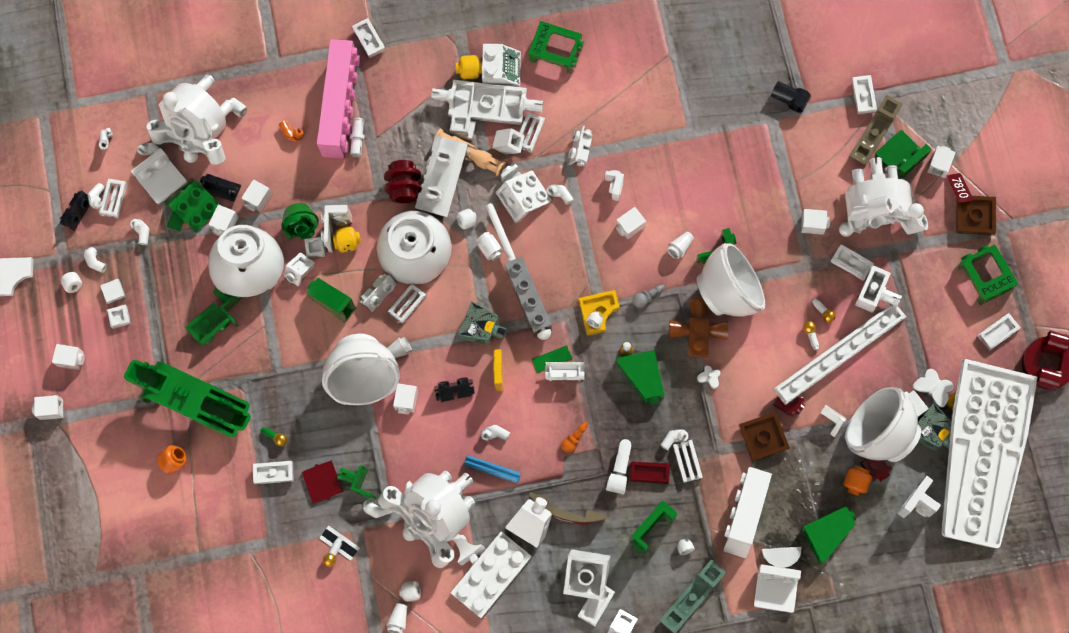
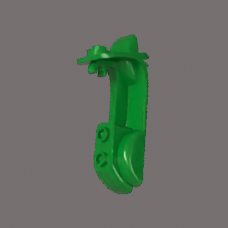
M132 360L124 374L126 381L142 389L139 398L144 403L156 402L221 435L234 437L238 431L245 430L251 416L247 413L250 404L247 401L163 362L157 361L154 366L148 362L143 363L138 360Z

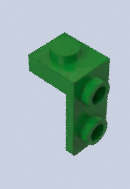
M730 228L723 229L721 233L723 244H737L735 234H731ZM713 251L698 254L696 258L697 263L702 262V264H705Z

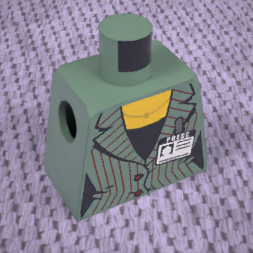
M471 301L458 336L460 340L490 345L493 336L504 339L507 329L497 326L499 322L498 315Z
M933 403L918 421V425L921 428V436L918 442L934 451L942 444L949 449L951 421Z

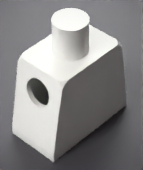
M540 497L536 498L535 502L528 499L507 524L506 529L538 548L546 537L552 516L551 512L545 509L547 505L546 500Z

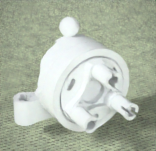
M206 74L197 84L181 83L171 92H167L159 103L164 121L152 120L147 124L146 128L152 143L157 145L171 142L178 144L179 149L184 151V159L188 163L197 161L198 152H201L207 156L211 164L217 165L224 162L226 156L221 142L215 138L225 129V117L233 110L234 104L230 100H225L221 106L218 105L206 92L215 83L214 78Z
M877 157L876 163L875 158H871L869 160L871 175L870 180L864 181V171L862 169L852 170L853 185L845 191L848 222L842 223L839 227V232L842 236L849 237L853 232L861 233L867 227L876 229L881 225L894 224L895 221L901 224L908 235L928 229L924 208L921 204H912L910 184L905 180L898 179L897 166H887L885 168V177L882 168V158Z
M443 471L439 476L425 473L413 484L410 481L406 483L404 495L396 487L388 486L378 497L380 507L398 513L405 520L404 539L407 541L423 540L428 545L432 563L437 568H444L454 558V551L447 541L458 540L461 537L458 533L468 525L470 520L469 510L475 506V501L472 497L466 496L464 499L461 497L462 491L473 483L471 477L466 480L469 476L467 473H464L457 481L450 484L449 482L452 481V477L447 471Z

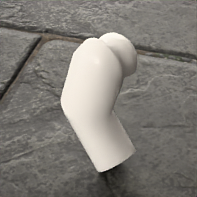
M110 128L100 131L99 147L103 150L109 146L108 138L113 137V132Z
M143 143L137 147V152L141 155H152L160 148L154 143Z
M97 183L88 193L89 204L94 209L103 206V201H100L99 195L105 190V187L101 183Z
M552 184L547 187V193L550 196L562 198L566 205L574 201L565 186Z
M133 219L130 226L139 234L138 244L148 245L149 227L142 220Z
M93 247L86 249L84 258L87 266L104 273L107 265L97 261L96 249Z
M492 425L482 430L481 438L488 441L499 437L507 441L511 432L497 425Z
M366 500L363 504V510L374 518L393 513L391 510L377 506L372 500Z

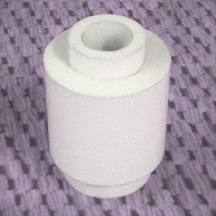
M486 232L477 238V246L487 260L495 261L502 256L503 248L493 234Z

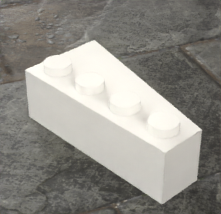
M752 467L748 468L747 473H742L739 484L743 486L741 490L737 491L735 501L738 503L736 508H732L729 518L732 519L731 526L727 525L724 536L727 537L724 552L746 559L753 543L770 483L771 473Z

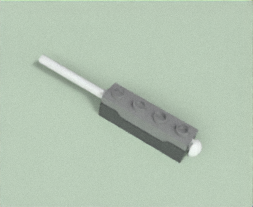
M490 203L485 207L509 262L504 263L507 275L534 337L546 340L551 336L552 324L523 257H515L494 206Z

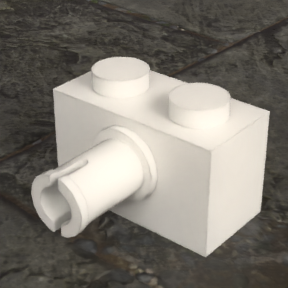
M872 266L855 306L873 313L878 301L883 300L897 307L902 295L886 290L885 287L891 273Z

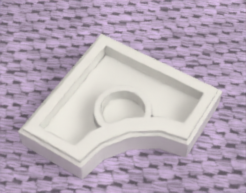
M32 257L0 258V296H13L15 288L21 281L33 277L34 259Z

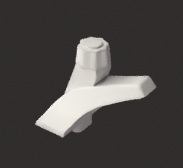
M460 535L461 537L458 540H454L460 551V558L457 562L463 566L470 560L473 564L478 560L476 555L486 548L481 544H469L466 537Z

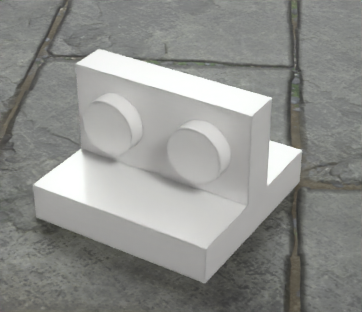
M928 476L924 477L897 514L905 518L914 507L916 512L924 517H930L937 512L941 505L925 494L933 480Z

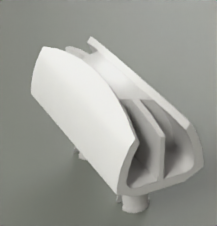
M435 135L431 149L433 152L429 156L430 162L429 166L427 165L426 167L427 173L423 177L425 180L421 184L422 190L417 198L416 209L448 217L468 144Z

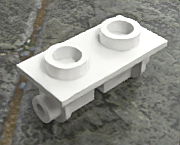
M585 126L580 127L573 133V147L568 154V158H570L569 165L577 162L578 166L584 167L587 163L589 150L583 149V146L590 148L593 135L591 130H584Z
M384 273L380 275L372 284L376 289L373 291L369 288L361 296L359 302L373 312L386 296L393 291L397 285L389 274Z
M546 362L545 378L549 381L584 380V362Z

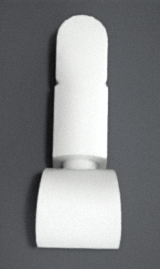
M627 439L620 442L613 471L614 474L611 473L606 491L619 494L625 493L627 481L625 474L631 450V442Z

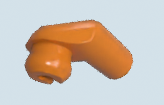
M286 120L278 124L286 139L299 141L303 138V130L300 128L298 130L291 129Z

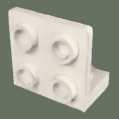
M161 148L131 170L135 178L158 205L187 184L186 179Z
M533 171L505 181L495 192L515 223L521 221L529 212L552 201Z
M325 205V211L321 212V221L324 223V230H321V241H324V247H327L329 252H333L332 235L334 224L337 226L352 224V214L348 205Z
M761 564L758 568L754 607L793 613L801 571Z

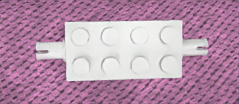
M453 80L451 89L440 90L433 88V93L431 94V100L448 102L449 117H452V114L471 116V120L522 125L523 115L526 110L541 113L543 110V100L527 99V88Z

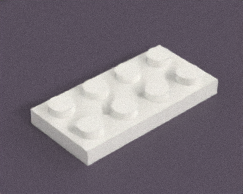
M501 531L452 590L451 594L482 619L532 556Z

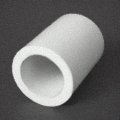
M231 98L230 101L234 104L231 112L241 118L248 108L237 99Z

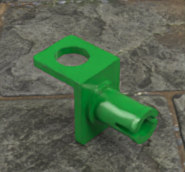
M215 288L213 293L224 303L219 308L236 327L239 326L227 311L243 297L224 294Z
M360 465L356 473L345 468L339 470L342 474L338 473V480L351 483L350 489L356 494L376 500V496L372 493L360 490L368 471L367 468Z

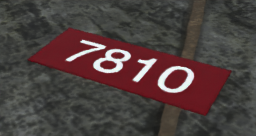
M961 173L946 175L959 203L974 201Z

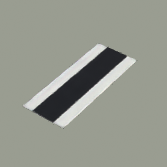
M328 525L319 539L332 547L337 537L341 538L343 541L338 552L351 561L360 547Z

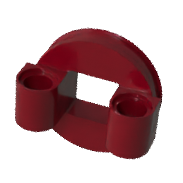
M1050 330L1047 336L1036 339L1024 351L1022 357L1024 374L1037 377V387L1055 391L1069 382V335ZM1042 352L1060 357L1058 371L1045 367L1038 369Z

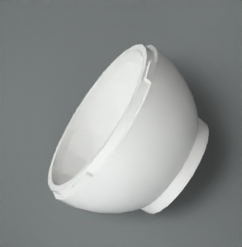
M421 211L402 212L392 217L381 229L377 239V256L382 269L396 281L405 284L412 283L417 285L430 282L445 269L451 256L452 244L447 229L437 218ZM410 237L415 238L413 242L408 241ZM433 247L436 248L434 253L431 252Z
M237 225L224 231L213 244L208 259L209 275L216 288L224 294L237 297L255 296L273 288L278 283L284 267L283 253L277 241L267 232L248 225ZM239 269H246L244 272L239 271Z
M724 243L716 248L704 264L702 273L697 276V285L707 306L718 316L726 314L743 317L761 312L765 308L764 293L758 277L746 257L736 246L730 243Z
M352 334L342 338L326 359L322 372L324 390L336 402L344 405H366L386 398L396 390L400 379V370L392 353L383 344L379 343L377 339L367 334Z
M894 387L882 388L866 399L852 416L845 432L847 446L853 453L866 459L887 460L889 462H897L905 458L915 448L921 436V428L918 425L916 410L911 399L900 388Z

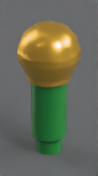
M262 427L260 430L264 435L273 439L277 446H284L288 441L285 434L276 433L265 427Z

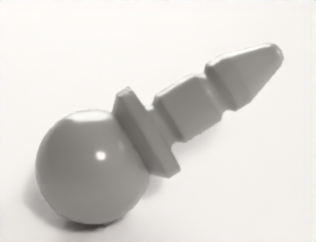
M665 285L656 286L648 292L644 290L642 293L635 294L632 299L633 305L637 308L645 307L647 302L652 301V297L661 293Z

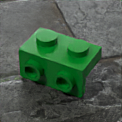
M212 302L185 328L201 346L204 343L208 345L215 338L213 336L218 331L222 332L229 326L228 322L230 319Z

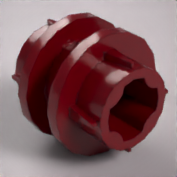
M397 160L388 165V171L384 173V180L390 183L384 186L385 193L389 194V199L392 202L405 204L414 202L418 198V193L422 190L421 183L417 182L421 178V171L416 169L414 162Z

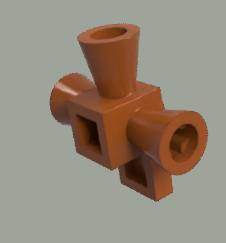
M700 299L691 300L689 304L692 318H689L688 324L669 320V339L688 336L689 357L708 358L709 336L728 340V321L709 324V318H705L707 311L705 301Z

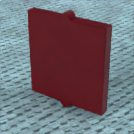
M332 460L320 465L315 464V467L302 471L313 504L325 499L330 500V497L343 493Z

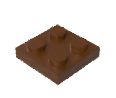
M972 196L974 201L959 203L956 197V233L996 234V197Z
M776 412L739 424L752 462L790 449Z

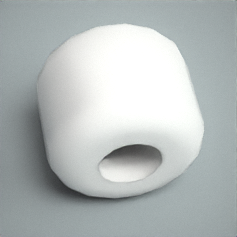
M470 209L458 212L456 215L458 225L463 230L475 226L476 213Z
M75 272L64 274L60 280L64 290L68 293L77 292L82 287V281Z
M417 581L404 582L399 593L406 602L417 601L421 597V588Z

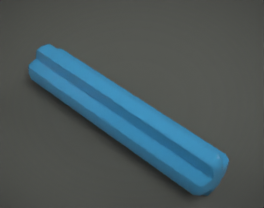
M467 456L464 462L466 467L514 483H518L521 477L520 472L471 456Z

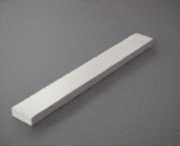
M889 305L775 387V393L787 405L906 318L905 314L898 306Z

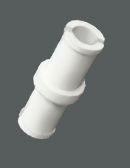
M353 118L352 134H350V155L360 157L362 156V141L365 138V135H363L364 119Z

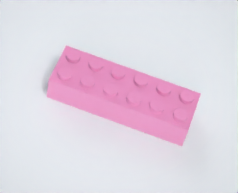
M330 40L317 146L322 157L344 159L345 153H348L349 142H347V135L351 133L349 118L353 117V107H351V102L355 100L353 86L354 83H357L358 78L355 70L360 62V56L357 55V48L354 47L353 41Z

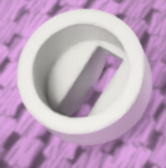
M592 312L586 322L593 328H600L603 316L599 315V312Z
M682 539L678 542L677 547L680 555H686L695 550L693 543L689 539Z

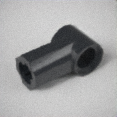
M778 81L771 93V97L788 104L791 110L802 113L811 98V94L805 89H794Z

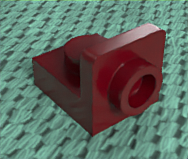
M778 396L773 406L793 418L795 413L799 415L805 407L803 404L805 398L796 397L785 405Z
M865 458L860 462L864 469L870 471L869 474L872 476L873 482L878 479L881 482L890 476L889 472L892 470V467H888L884 460L877 461Z

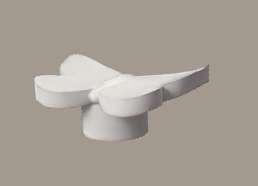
M928 369L925 372V378L921 377L915 381L912 388L919 392H926L929 396H932L938 407L943 408L948 401L947 393L954 389V384L949 380H940L935 370Z

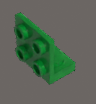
M900 130L875 152V156L882 158V163L886 167L897 166L898 179H903L928 157L931 148L927 144L921 148L903 130Z
M191 179L166 204L194 232H197L213 216L217 206L221 205L195 179Z

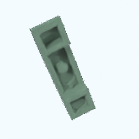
M710 560L659 621L670 631L676 633L727 572L713 560Z

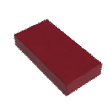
M631 461L630 482L669 484L670 464Z

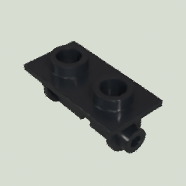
M206 174V176H202L200 179V183L210 194L235 202L241 188L240 184L210 174Z
M82 190L74 193V197L69 203L71 208H66L63 215L59 218L61 225L68 226L73 231H75L90 206L88 195Z
M468 377L459 378L454 383H449V381L437 383L438 386H434V391H439V393H436L437 401L441 400V402L454 400L453 392H457L458 399L471 397V394H475L474 386L470 387L473 384V380H468Z

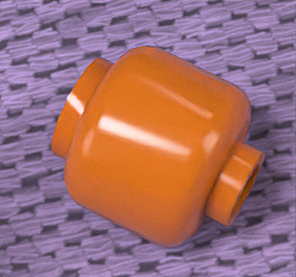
M176 445L166 447L157 456L159 468L168 474L175 473L186 463L184 450Z
M856 465L854 468H849L843 481V485L848 488L847 492L859 496V493H867L872 481V476L869 474L870 471Z

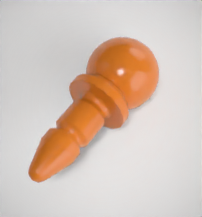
M588 422L581 424L573 435L569 434L568 438L561 442L563 452L572 453L575 451L576 444L580 443L578 439L586 431Z

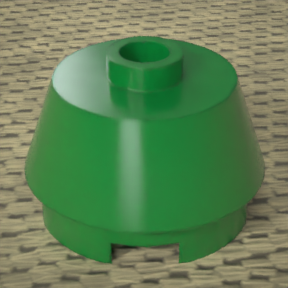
M296 203L285 209L281 228L289 239L301 237L304 240L315 234L319 219L307 204Z

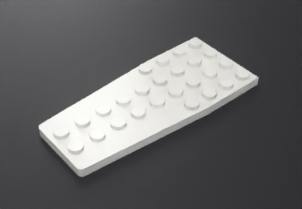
M962 359L951 421L942 536L990 548H999L1001 546L1028 436L1037 383L1036 376Z

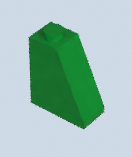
M317 278L315 281L313 280L307 287L306 293L309 298L343 323L356 310L349 296L320 278Z
M654 350L616 358L617 367L645 403L656 404L661 402V399H664L665 394Z
M847 506L807 524L801 529L819 565L828 559L855 525L856 517L851 509L848 510Z

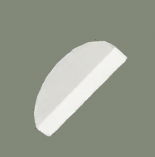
M802 547L762 549L761 551L763 558L772 566L787 568L797 562L801 555Z

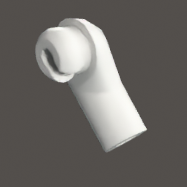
M682 429L671 430L660 446L668 451L673 443L685 442L689 435Z

